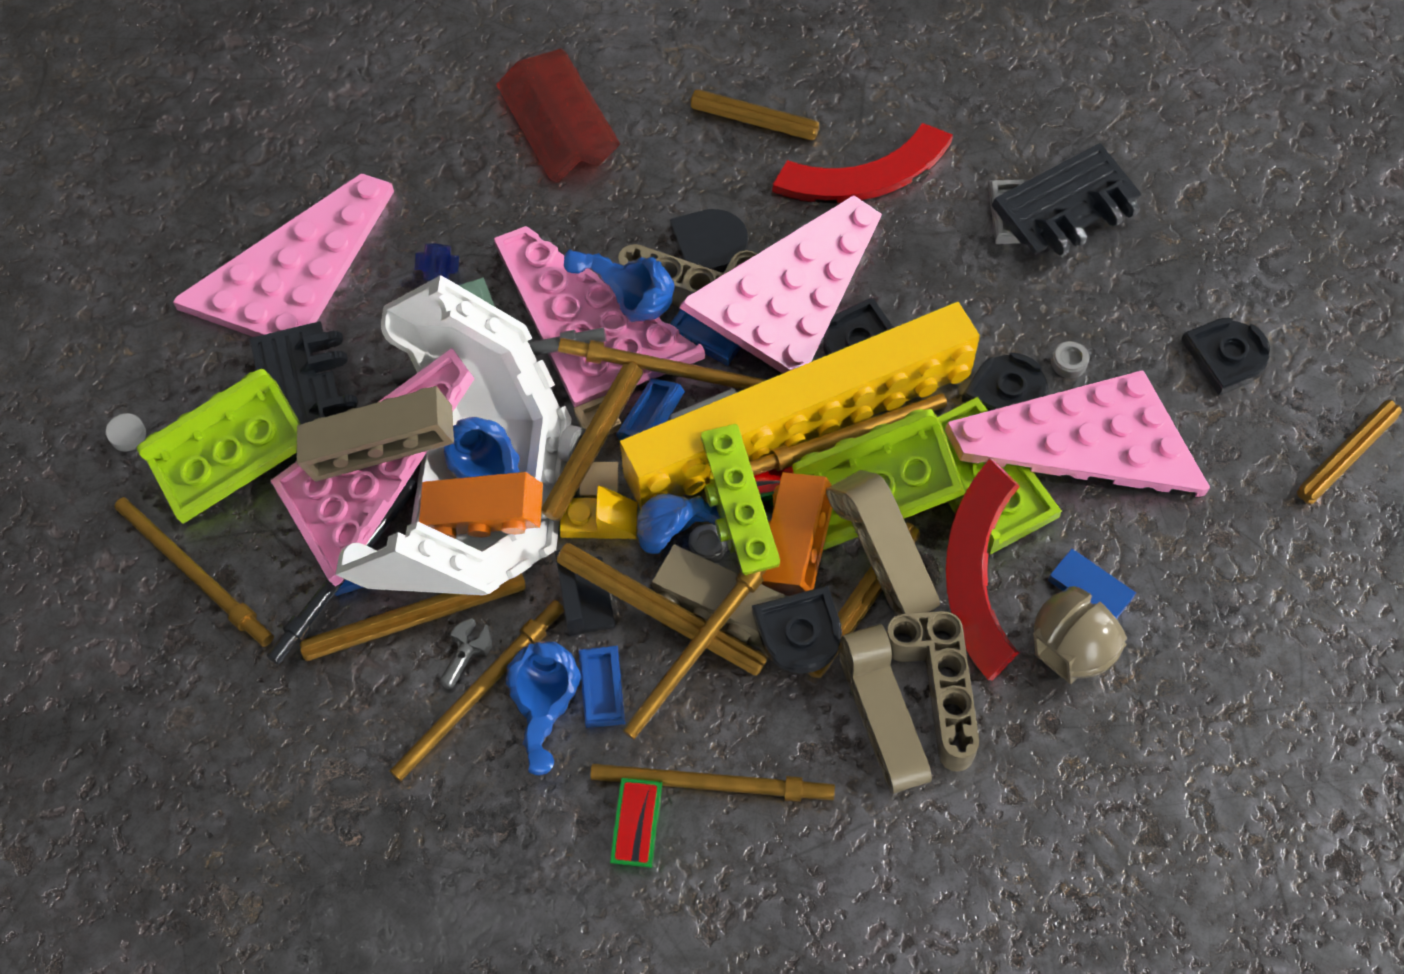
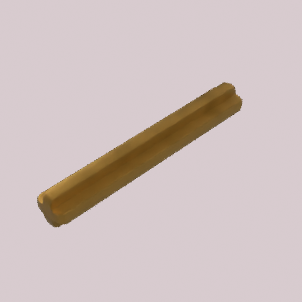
M699 89L694 90L691 97V107L693 109L804 139L815 140L819 131L818 121Z
M1393 400L1384 401L1300 485L1297 490L1298 497L1307 504H1313L1398 419L1402 413L1401 407L1396 405Z

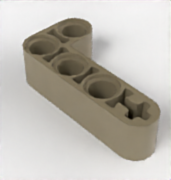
M637 244L624 247L619 252L618 262L624 266L629 261L637 260L641 257L646 259L654 257L656 261H660L674 281L675 290L671 304L680 307L681 303L688 296L698 291L696 289L703 288L754 257L757 253L748 250L736 253L731 258L725 273Z
M859 470L827 488V497L834 511L841 518L852 522L895 616L930 612L939 607L940 600L885 480L876 473Z
M945 611L897 615L891 619L887 628L892 659L900 662L926 661L940 762L951 771L959 772L966 770L971 766L977 753L979 735L962 623L956 615ZM945 631L952 638L941 640L934 635V632ZM900 633L907 634L913 640L903 643L894 636ZM949 667L957 675L946 677L940 673L939 669ZM955 704L960 707L963 713L952 715L944 709V706ZM957 732H960L958 736L959 747L965 750L964 752H958L957 746L952 745Z
M878 624L842 635L839 651L842 669L890 793L895 794L930 783L932 775L928 760L890 666L892 650L883 625Z

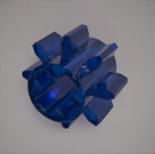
M425 243L424 252L419 251V253H415L414 269L422 270L423 280L431 281L440 275L449 280V273L455 274V272H458L459 255H451L450 245Z

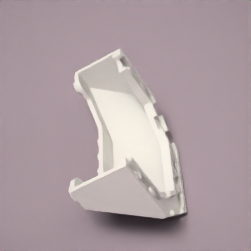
M441 275L386 304L383 308L381 319L382 333L390 344L408 353L417 373L453 348L474 377L473 382L453 411V426L456 425L458 420L468 417H479L499 423L505 429L507 436L511 439L514 450L519 455L518 468L520 472H527L543 483V506L567 463L559 458L558 444L565 428L571 425L572 418L566 406L560 408L550 388L555 384L543 359L537 362L528 343V340L532 339L526 325ZM443 446L428 450L421 460L412 522L407 526L406 535L398 532L388 536L387 546L378 551L361 543H352L345 546L339 554L336 575L367 589L487 595L499 588L507 580L516 577L533 566L532 564L541 558L547 557L556 551L560 520L553 521L541 512L540 528L526 529L524 534L512 535L496 531L491 532L489 537L480 538L472 537L468 534L456 535V539L420 523L422 482L457 478L446 465Z

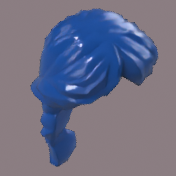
M571 249L565 253L563 266L566 271L579 274L585 269L591 268L595 273L599 274L602 281L609 285L615 293L620 310L630 322L650 321L660 317L669 309L675 290L674 281L661 262L656 261L654 257L647 259L641 257L637 260L629 261L623 266L612 263L608 257H603L599 253L592 255Z
M468 417L458 420L456 425L453 426L454 444L444 446V456L448 469L457 478L520 472L518 468L519 455L514 450L511 439L507 436L505 429L499 423L479 417Z
M659 494L650 498L642 506L638 515L637 536L640 547L646 553L658 554L661 553V550L670 542L675 534L689 528L694 522H709L715 525V520L720 519L716 506L710 507L702 496L688 499L673 494Z
M544 641L529 644L518 651L513 660L507 665L505 682L510 689V697L517 705L519 712L527 719L523 745L528 754V772L536 776L545 775L553 768V756L550 752L543 749L542 744L545 738L550 735L557 718L565 713L568 703L575 695L581 679V674L573 655L557 642Z

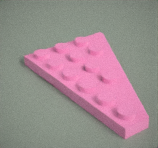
M362 173L178 295L173 301L176 309L252 337L317 322L394 193L392 183Z
M852 196L691 294L681 303L679 308L781 373H786L810 363L882 214L857 197Z
M527 226L494 238L495 247L541 340L558 337L560 332L575 329L577 333L604 327L607 342H604L605 347L688 364L705 359V350L701 344L695 345L680 335L679 329L669 323L662 322L659 317L650 321L630 322L620 310L615 293L609 285L598 277V274L590 269H585L579 274L567 272L563 266L564 255L558 252V247L542 240L539 234ZM558 351L548 353L574 407L605 396L623 366L601 361V364L586 362L585 357L564 354ZM642 369L643 375L637 385L665 374Z
M451 348L379 402L387 398H395L413 393L422 388L437 386L452 404V410L454 411L473 382L474 377L453 348ZM427 451L317 482L295 462L271 480L323 572L333 585L337 586L344 580V578L336 575L341 550L352 543L364 545L368 543Z
M1143 370L950 421L945 428V432L960 461L980 463L987 462L990 458L1001 467H1005L1006 464L1030 467L1031 472L1057 476L1070 475L1076 479L1087 480L1089 476L1113 480V484L1142 489L1150 487L1156 491L1168 493L1171 489L1195 492V497L1206 495L1210 489Z

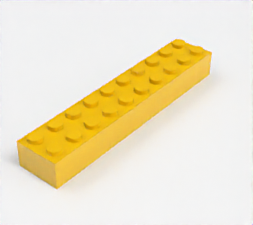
M955 302L621 440L620 447L624 478L636 502H638L640 510L650 498L659 494L678 496L697 494L705 488V485L709 484L711 471L701 440L702 432L737 424L750 462L769 455L772 449L786 445L788 448L849 425L868 420L873 415L882 411L896 410L906 401L918 396L921 398L927 397L934 393L937 388L949 383L957 384L964 381L972 373L980 334L960 303Z

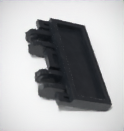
M1099 143L996 197L991 206L1021 245H1027L1034 255L1045 250L1049 245L1056 254L1061 256L1070 252L1068 240L1076 247L1086 243L1087 235L1083 228L1098 221L1100 217L1106 220L1109 226L1114 227L1123 223L1122 212L1128 218L1139 214L1140 207L1136 201L1142 194L1103 145Z
M319 321L249 338L256 371L265 369L277 382L300 424L357 408L358 400L353 394L338 396L332 371L317 374L318 372L344 366L348 360L347 353L337 350L314 356L312 354L331 349L332 347L335 348L342 344L343 335L338 330L324 332L322 323ZM297 453L276 465L280 473L297 462Z

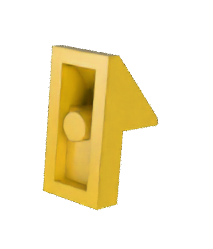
M598 486L597 498L572 499L560 520L561 538L636 539L638 502L604 486Z

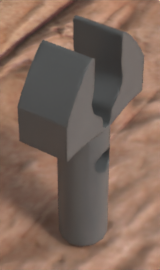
M474 618L456 625L451 633V638L453 642L457 643L458 649L440 678L439 683L444 688L452 689L455 686L471 656L482 654L487 657L492 648V639L487 624L484 626L480 637L472 640L470 643L468 642V636L476 626Z

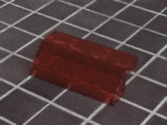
M561 48L517 61L496 84L550 180L559 183L581 160L599 167L620 145L619 140L567 53Z

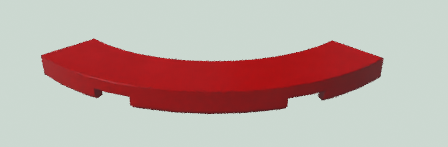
M921 123L913 136L897 150L878 160L853 167L820 168L787 160L773 183L772 192L809 202H815V199L837 200V203H842L852 196L857 197L861 201L876 198L910 184L914 177L933 167L952 142L953 134Z
M989 458L973 479L957 509L947 547L946 586L951 613L960 619L963 626L966 650L987 680L993 681L1019 654V651L1006 636L995 615V611L991 608L986 587L988 586L987 567L989 554L986 552L992 529H995L1002 511L1020 485L999 464Z

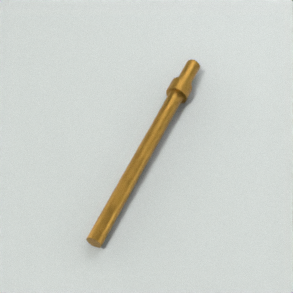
M560 337L558 352L585 357L586 362L601 364V361L619 365L633 362L644 370L742 390L766 381V379L605 347L604 342L594 340L585 343Z
M941 393L789 448L783 445L772 449L769 455L750 461L753 474L755 476L772 469L780 471L792 467L794 461L800 460L806 454L822 452L833 448L837 442L843 439H855L865 435L877 425L891 424L904 419L911 411L918 409H932L936 411L947 407L946 397Z
M122 497L117 500L114 508L229 615L228 620L238 630H245L262 647L269 645L273 641L274 635L256 619L257 614L248 605L237 602L127 498Z
M767 570L744 575L742 572L738 574L735 578L737 581L736 585L623 727L622 731L628 737L635 740L749 592L754 593L764 581L762 576Z
M553 600L535 620L529 619L519 630L520 635L389 772L401 782L507 671V665L513 660L518 651L529 644L540 642L547 635L545 631L565 611L564 607L558 601Z
M592 764L591 780L621 782L622 778L659 781L663 782L662 786L785 796V801L801 802V798L834 801L835 784L804 782L803 777L786 776V780L603 764Z

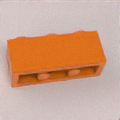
M527 472L422 482L419 522L456 539V535L468 534L469 536L480 538L489 537L491 532L496 531L512 535L524 534L526 529L540 528L543 483Z
M782 473L780 485H777L774 489V510L771 520L768 521L777 551L779 552L780 565L776 568L768 569L763 574L762 578L764 581L761 583L762 585L789 596L814 589L833 509L826 493L827 488L832 485L826 477Z

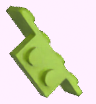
M732 424L702 432L701 440L711 469L710 482L705 485V493L709 506H716L720 519L715 520V526L720 542L727 541L730 553L736 552L741 572L744 575L778 567L780 565L779 554L739 426Z

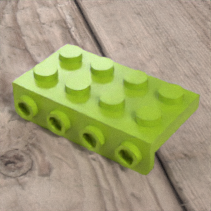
M259 369L246 374L241 381L225 391L214 394L209 401L193 411L182 414L177 421L161 431L150 434L136 449L139 455L148 462L176 518L184 524L297 453V425H300V422L277 382L265 369Z
M978 397L938 417L965 492L986 462L972 463L960 461L945 432V428L950 421L987 412L988 410ZM1006 464L1005 467H1002L1020 487L1002 511L995 529H992L987 547L989 555L1051 523L1061 515L1062 510L1036 475L1030 471V467ZM964 495L948 501L955 514Z
M932 409L911 411L904 419L891 424L877 425L869 433L855 439H843L837 442L833 448L823 452L806 454L800 461L792 465L794 474L824 476L831 485L838 483L859 470L876 473L888 484L903 519L965 494L941 422ZM832 509L823 550L858 537L852 522L841 518L834 509Z

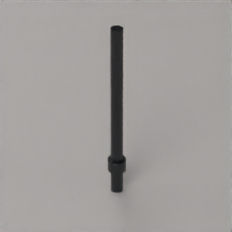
M409 478L366 546L371 548L415 493L417 483L413 479ZM327 578L297 617H291L283 627L285 633L267 654V657L272 662L280 665L297 642L301 643L312 630L310 625L346 579L335 586Z

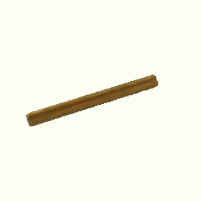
M566 543L557 556V562L560 565L691 640L707 622L570 543ZM721 629L706 647L752 675H758L767 661L765 654Z
M520 573L487 595L443 593L306 638L300 643V650L305 661H310L522 591L526 588L523 574Z

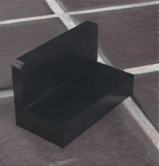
M556 550L555 557L569 635L573 636L614 628L615 621L609 592L560 565L557 562L560 550ZM600 556L595 557V558H597L598 560H600V561L603 562V558H602V557H600Z

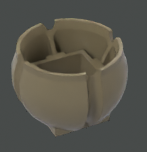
M1069 586L1066 590L1054 594L1042 605L1035 619L1033 633L1035 655L1070 684L1076 679L1096 677L1106 672L1118 661L1123 649L1127 646L1125 643L1127 640L1126 634L1114 615L1101 602L1091 604V594L1075 586Z

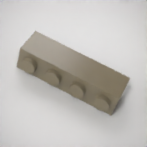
M434 386L297 425V465L317 482L454 444L452 404L438 387Z
M674 544L653 579L652 587L656 593L707 621L736 585L737 581L735 578L738 576V573ZM761 584L754 593L749 592L721 630L744 643L749 642L760 647L761 651L767 655L752 614V605L783 598L786 595Z

